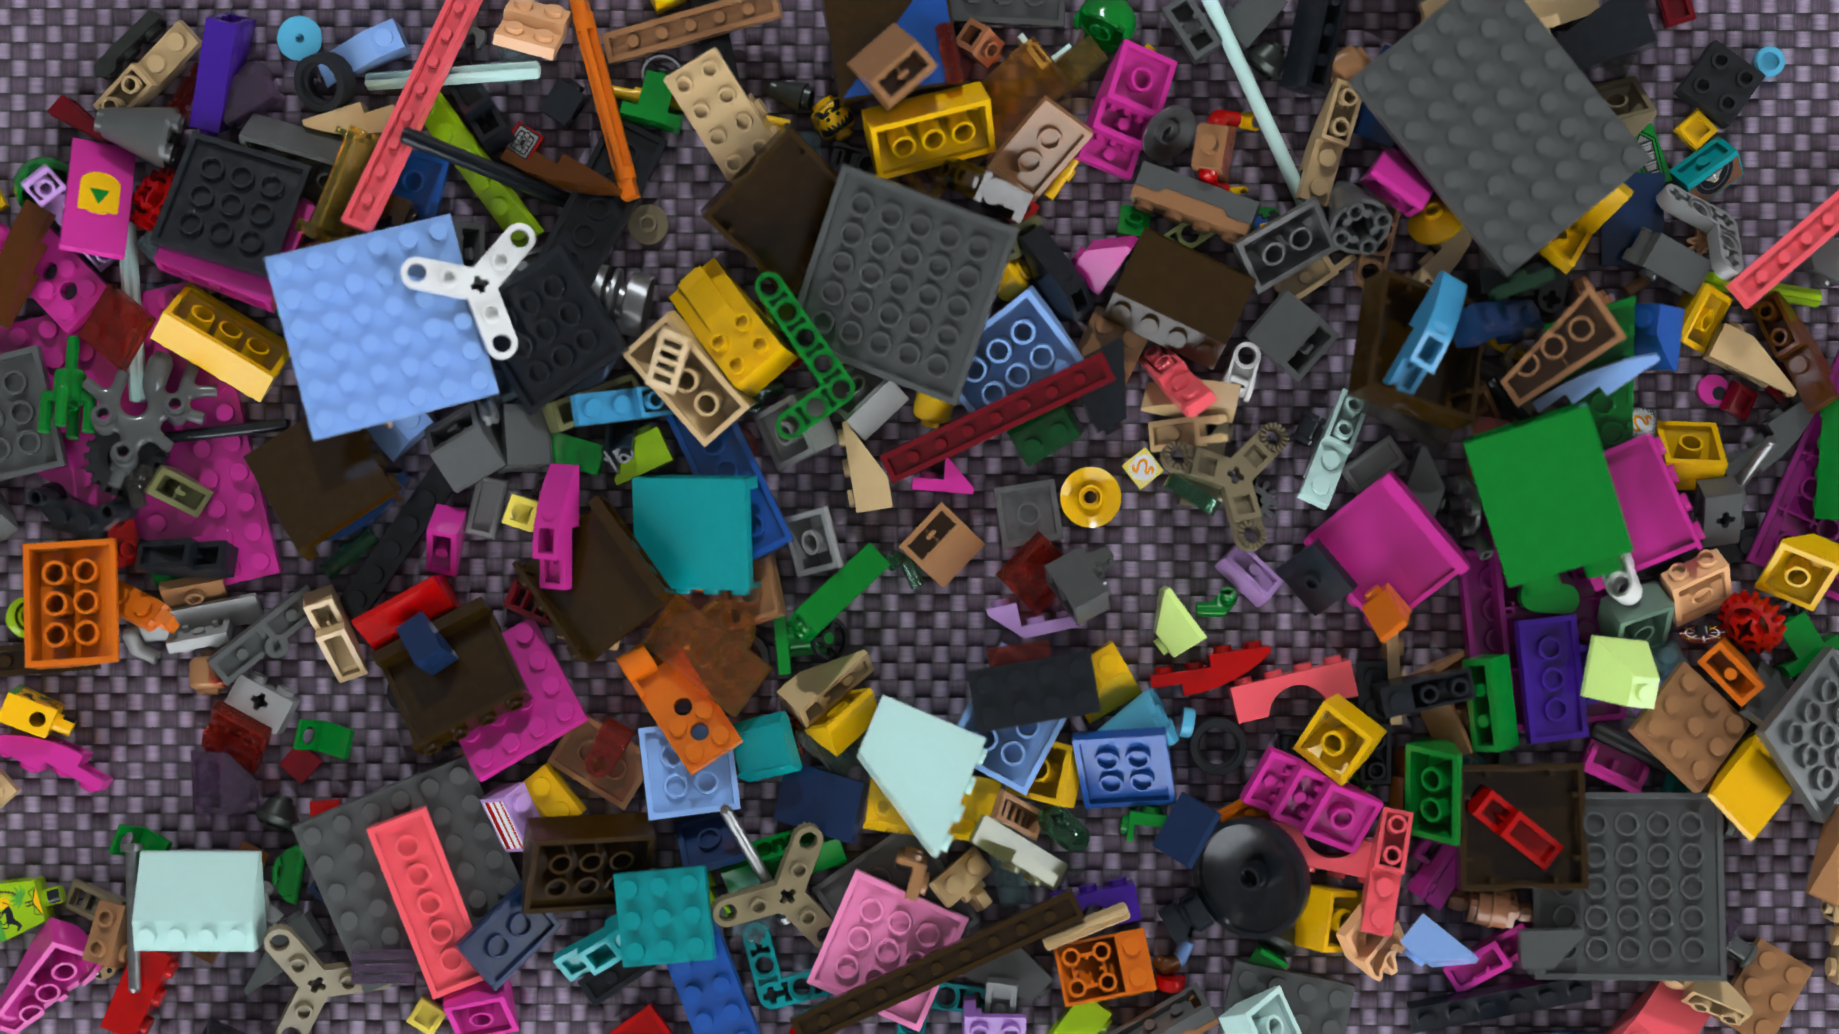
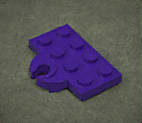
M1576 614L1513 620L1526 743L1537 744L1589 737L1586 706L1599 703L1601 700L1580 695L1589 645L1579 644Z

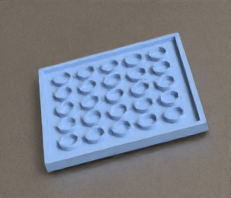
M450 214L264 257L314 441L499 394L490 357L468 301L410 289L401 280V267L407 259L412 257H422L464 266ZM419 265L411 266L407 271L408 277L416 282L422 281L426 277L425 270Z

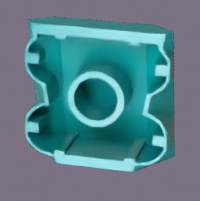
M779 711L732 723L743 743L733 749L739 769L738 778L746 782H753L797 772L802 769V763L787 712Z

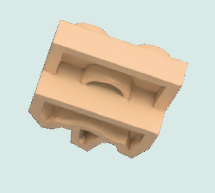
M1361 902L1337 931L1336 936L1345 957L1369 977L1381 982L1383 972L1391 976L1398 972L1396 953L1403 954V951L1406 949L1400 943L1404 933L1397 919L1394 920L1392 937L1360 932L1359 926L1363 902Z

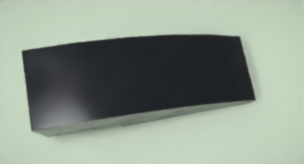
M466 57L453 66L471 65ZM483 83L448 85L463 114L490 155L517 139Z
M193 538L139 541L134 571L173 577L233 578L239 548L226 540L198 542Z

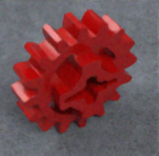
M160 168L158 172L154 169L151 172V176L143 177L141 186H135L137 192L132 194L129 219L142 230L146 229L149 232L153 230L176 172L171 168Z
M1742 590L1739 595L1733 592L1720 605L1721 611L1717 614V618L1722 620L1718 625L1719 629H1726L1727 633L1725 636L1728 639L1733 638L1735 640V647H1738L1740 644L1743 645L1746 653H1749L1752 648H1754L1757 654H1761L1764 649L1771 652L1784 638L1783 634L1787 630V626L1782 624L1786 617L1777 614V610L1780 608L1779 605L1771 606L1769 604L1770 597L1768 596L1763 600L1760 599L1758 591H1755L1751 596H1749L1746 590Z

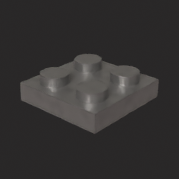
M1054 479L993 488L1003 549L1064 539Z

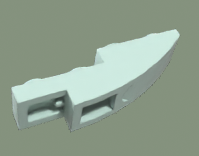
M1345 388L1341 390L1304 473V481L1297 498L1323 510H1326L1331 502L1347 457L1353 450L1370 402L1347 395L1348 390Z

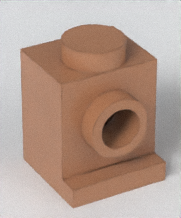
M971 17L956 37L957 47L971 59L975 60V62L986 68L998 62L1002 56L1001 49L1005 42L990 27ZM977 31L979 36L971 46L968 43Z

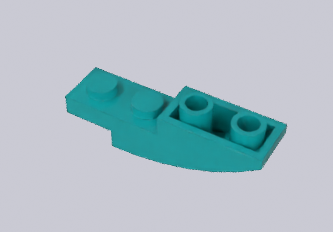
M617 913L605 919V926L554 954L553 962L570 982L589 972L596 976L622 960Z

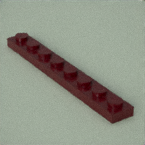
M1102 350L882 453L879 457L892 483L898 482L1114 381L1116 377Z

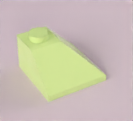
M1167 586L1160 588L1153 629L1157 639L1153 642L1164 656L1169 653L1175 658L1203 641L1207 636L1172 589Z
M1591 635L1580 695L1628 707L1654 709L1660 677L1648 642L1645 640Z

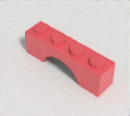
M1341 654L1322 658L1323 663L1314 666L1311 665V661L1295 664L1293 665L1294 670L1282 673L1281 668L1265 671L1263 672L1264 677L1252 680L1251 675L1236 678L1233 680L1234 684L1227 686L1235 722L1240 724L1269 717L1270 708L1275 697L1284 689L1295 685L1312 687L1320 694L1323 700L1337 693L1345 699L1359 696L1351 660L1347 658L1342 659Z
M1273 818L1269 820L1280 826L1294 839L1306 859L1309 872L1315 873L1316 868L1328 870V876L1345 879L1347 874L1356 876L1357 882L1364 884L1373 839L1364 838L1355 854L1344 850L1335 854H1322L1309 847L1299 828Z

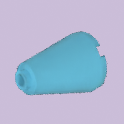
M1153 688L1143 691L1097 730L1166 727L1169 746H1173L1179 741L1174 722L1171 717H1167L1164 711L1166 706Z

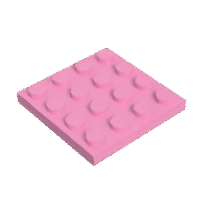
M856 868L806 983L837 996L959 940L969 917L951 909H946L944 906L921 896H918L917 901L905 898V889ZM940 985L877 1014L920 1032Z

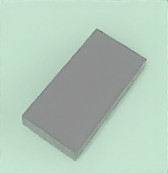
M1388 435L1344 465L1341 475L1355 495H1357L1390 468L1394 470L1407 461V458L1391 435Z
M486 476L476 482L464 531L465 534L496 540L509 485L508 480Z

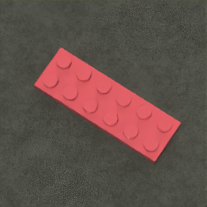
M427 805L367 827L366 831L433 1000L483 981L484 979L454 946L473 927V923Z

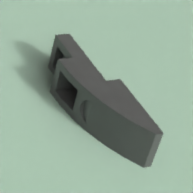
M1798 392L1795 396L1789 398L1791 403L1784 408L1777 406L1764 414L1766 420L1758 424L1762 433L1749 438L1745 442L1747 447L1738 453L1736 450H1732L1725 454L1728 467L1724 477L1734 476L1740 472L1767 436L1773 437L1778 444L1757 472H1762L1775 463L1800 438L1814 414L1807 412Z

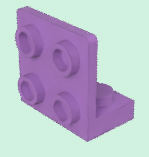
M963 996L962 1034H1026L1027 1019L1025 1014L982 1013V1008H976V996Z

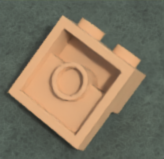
M509 0L504 8L503 20L494 33L493 45L553 60L569 33L572 11L565 10L560 5H546L534 0Z
M1717 548L1702 550L1694 559L1685 563H1674L1667 571L1660 574L1662 589L1675 604L1672 621L1677 627L1718 609L1726 598H1729L1732 594L1730 566Z

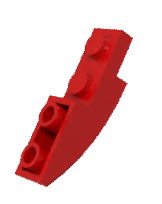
M1261 640L1243 642L1244 648L1232 649L1231 644L1214 646L1213 652L1206 653L1207 666H1203V661L1185 663V669L1173 670L1172 665L1154 668L1155 673L1148 674L1149 686L1151 688L1180 684L1183 696L1205 692L1229 683L1247 673L1271 653V648L1267 644L1262 645Z

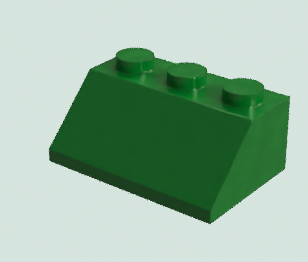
M1427 736L1406 744L1405 811L1414 813L1410 835L1458 846L1460 845L1462 753L1454 742Z

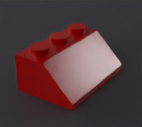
M436 575L354 618L351 622L374 651H377L400 639L396 627L421 610L432 622L462 605L446 576Z

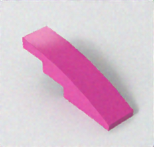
M1517 919L1514 922L1513 929H1500L1469 948L1468 950L1480 958L1476 964L1442 967L1456 992L1466 991L1512 967V963L1518 960L1516 928H1533V921L1525 922L1518 921Z

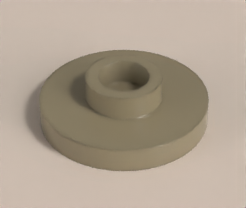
M644 204L638 206L633 210L628 220L629 233L637 242L643 245L657 244L668 233V217L656 205Z

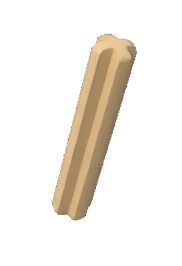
M1120 902L1087 915L1084 919L1043 937L1042 941L1045 948L1050 951L1130 919V912L1125 902Z

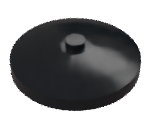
M1236 816L1217 824L1193 866L1195 887L1207 912L1223 928L1244 938L1267 939L1281 934L1300 919L1309 901L1311 890L1310 873L1301 849L1285 830L1264 818Z

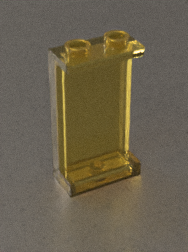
M350 125L348 130L339 126L336 127L335 132L343 135L344 140L311 221L298 218L294 228L313 239L325 243L357 236L360 232L357 229L344 225L340 220L380 136L373 133L371 138L366 137L367 131Z

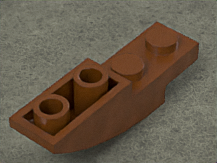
M1779 291L1772 292L1750 308L1775 358L1783 361L1807 412L1815 414L1839 399V394L1829 377L1833 372L1806 326Z

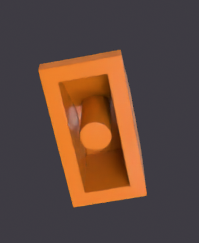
M1389 582L1382 587L1376 584L1364 594L1366 599L1363 602L1362 609L1378 638L1384 644L1408 625L1412 609Z
M1723 636L1697 661L1741 707L1765 687V684L1748 659L1726 636Z

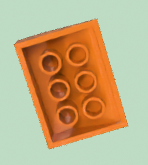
M117 539L22 544L25 668L37 670L120 662Z

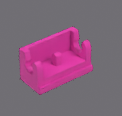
M1590 737L1578 760L1579 763H1584V772L1627 792H1641L1650 770L1646 766L1647 763Z

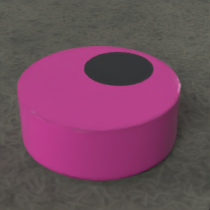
M1717 374L1703 376L1696 384V396L1703 404H1720L1728 388V383L1722 376Z

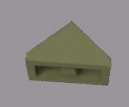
M160 465L144 490L146 493L196 518L199 517L214 494L212 490L179 468L167 465Z

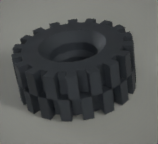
M95 431L93 433L95 439L88 440L86 446L90 447V452L84 453V459L89 460V465L85 466L86 472L93 475L90 478L94 484H99V489L109 492L115 496L140 497L146 495L144 490L160 465L170 466V464H166V458H170V451L166 453L153 442H148L138 452V466L131 471L130 476H125L121 488L118 489L111 487L108 483L113 473L110 470L112 464L110 452L112 446L121 441L119 433L115 432L104 436Z

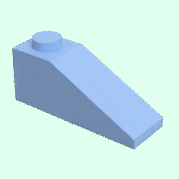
M393 18L362 31L329 51L345 58L351 65L355 78L412 54L400 24ZM319 64L318 68L327 88L335 87L336 79L332 71L327 66Z

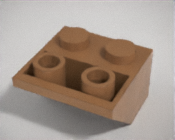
M895 23L890 25L847 63L848 67L888 112L929 77L938 66L918 41Z
M941 502L899 547L944 588L981 550L985 543Z

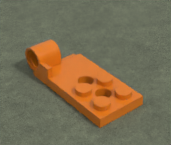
M640 642L615 658L627 680L691 776L743 743L742 738L678 643L652 658L645 646ZM681 701H688L692 704V710L687 715H678L675 712L676 705ZM703 725L709 729L705 739L695 740L692 738V730L696 726Z

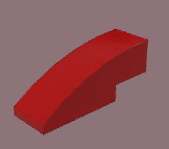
M1483 784L1465 806V810L1544 871L1548 869L1564 848L1562 844L1521 811L1514 808L1496 792Z

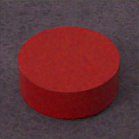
M1157 973L1155 976L1156 988L1167 993H1179L1185 989L1186 978L1176 973L1169 975Z

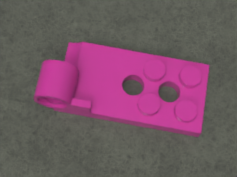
M1 221L0 253L10 232V229ZM50 226L42 240V243L48 247L33 273L39 275V278L29 295L67 334L73 336L115 291L77 252L59 249L60 235ZM56 264L57 274L54 278L47 279V269L51 265ZM75 284L77 293L74 298L67 300L66 290L69 286Z

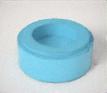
M1766 46L1753 55L1751 65L1765 74L1764 78H1772L1783 70L1785 57L1780 49Z
M1182 707L1178 724V737L1190 738L1192 736L1196 718V710L1194 708Z

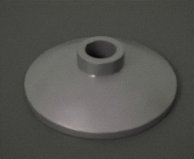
M1181 105L1169 106L1159 111L1149 121L1143 132L1142 148L1145 154L1155 161H1166L1182 153L1192 141L1196 131V118L1192 111Z

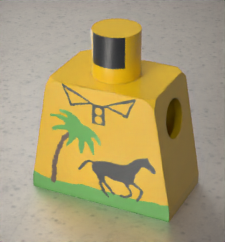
M21 684L8 692L0 710L1 723L41 738H46L53 731L69 737L77 720L61 714L65 706L63 703ZM39 712L44 714L46 720L40 717Z

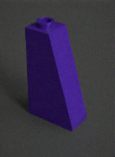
M228 12L206 17L189 124L190 127L198 128L199 133L216 137L219 133L230 129L256 26V19Z

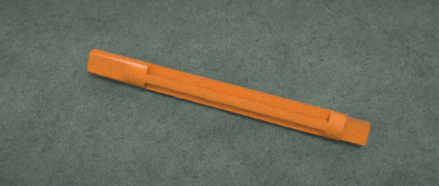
M569 0L574 27L615 181L618 187L623 190L620 194L621 199L629 202L641 198L594 15L588 0Z

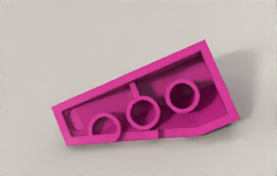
M50 917L31 942L0 998V1031L18 1034L42 1017L46 1008L56 1001L63 1002L69 997L70 991L80 984L84 987L98 974L103 966L84 961L82 958L89 936L79 926Z

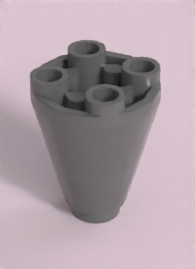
M174 107L99 108L95 117L94 132L101 133V137L158 167L167 168L168 165H176L179 148L175 147L177 136H183L186 118H183L180 110Z
M1340 180L1333 184L1328 201L1329 232L1333 243L1337 248L1346 253H1362L1364 255L1374 253L1378 245L1383 242L1389 233L1392 216L1383 202L1354 183Z

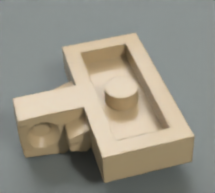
M972 846L928 885L946 909L952 907L961 899L964 903L969 902L975 911L979 912L986 909L992 903L991 898L983 889L986 885L982 879L993 869L978 849Z

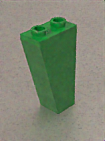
M869 542L795 610L787 621L790 625L789 631L799 641L804 639L809 644L883 574L891 564Z

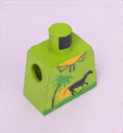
M44 876L1 880L0 942L46 922L50 917L54 918L55 911L53 906L66 902L64 887L57 885L48 888Z

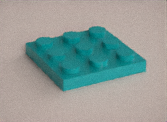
M707 865L613 874L623 968L714 960L716 958Z

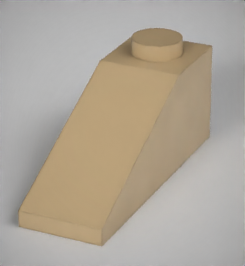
M1732 321L1729 324L1719 325L1702 357L1703 360L1762 388H1766L1769 385L1783 392L1782 396L1786 398L1795 396L1797 392L1795 387L1753 335L1746 333L1747 328Z
M861 650L801 671L792 679L786 681L776 692L784 709L805 728H808L875 669L869 654L865 650Z

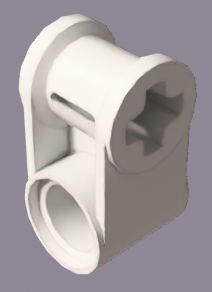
M1252 342L1239 343L1233 347L1221 379L1222 382L1242 385L1243 388H1240L1239 397L1243 398V402L1247 403L1253 392L1256 373L1261 360L1260 349ZM1243 347H1247L1253 352V360L1247 365L1242 364L1238 359V352Z
M1628 552L1620 555L1624 565L1623 569L1602 576L1607 592L1619 603L1626 606L1637 603L1643 593L1635 570L1633 557ZM1629 583L1627 591L1619 594V588L1623 584Z

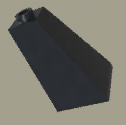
M1609 0L1556 39L1582 73L1657 47V38L1643 0Z

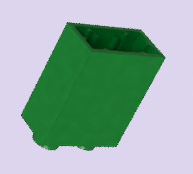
M1585 401L1462 438L1509 588L1521 584L1525 596H1535L1561 587L1562 583L1558 573L1583 566L1587 578H1596L1624 568L1620 555L1632 552L1634 548L1589 406Z

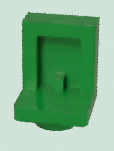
M1155 805L1142 806V809L1128 807L1127 815L1122 814L1120 833H1125L1124 838L1127 842H1133L1135 824L1162 828L1167 815L1165 812L1160 811L1159 806Z

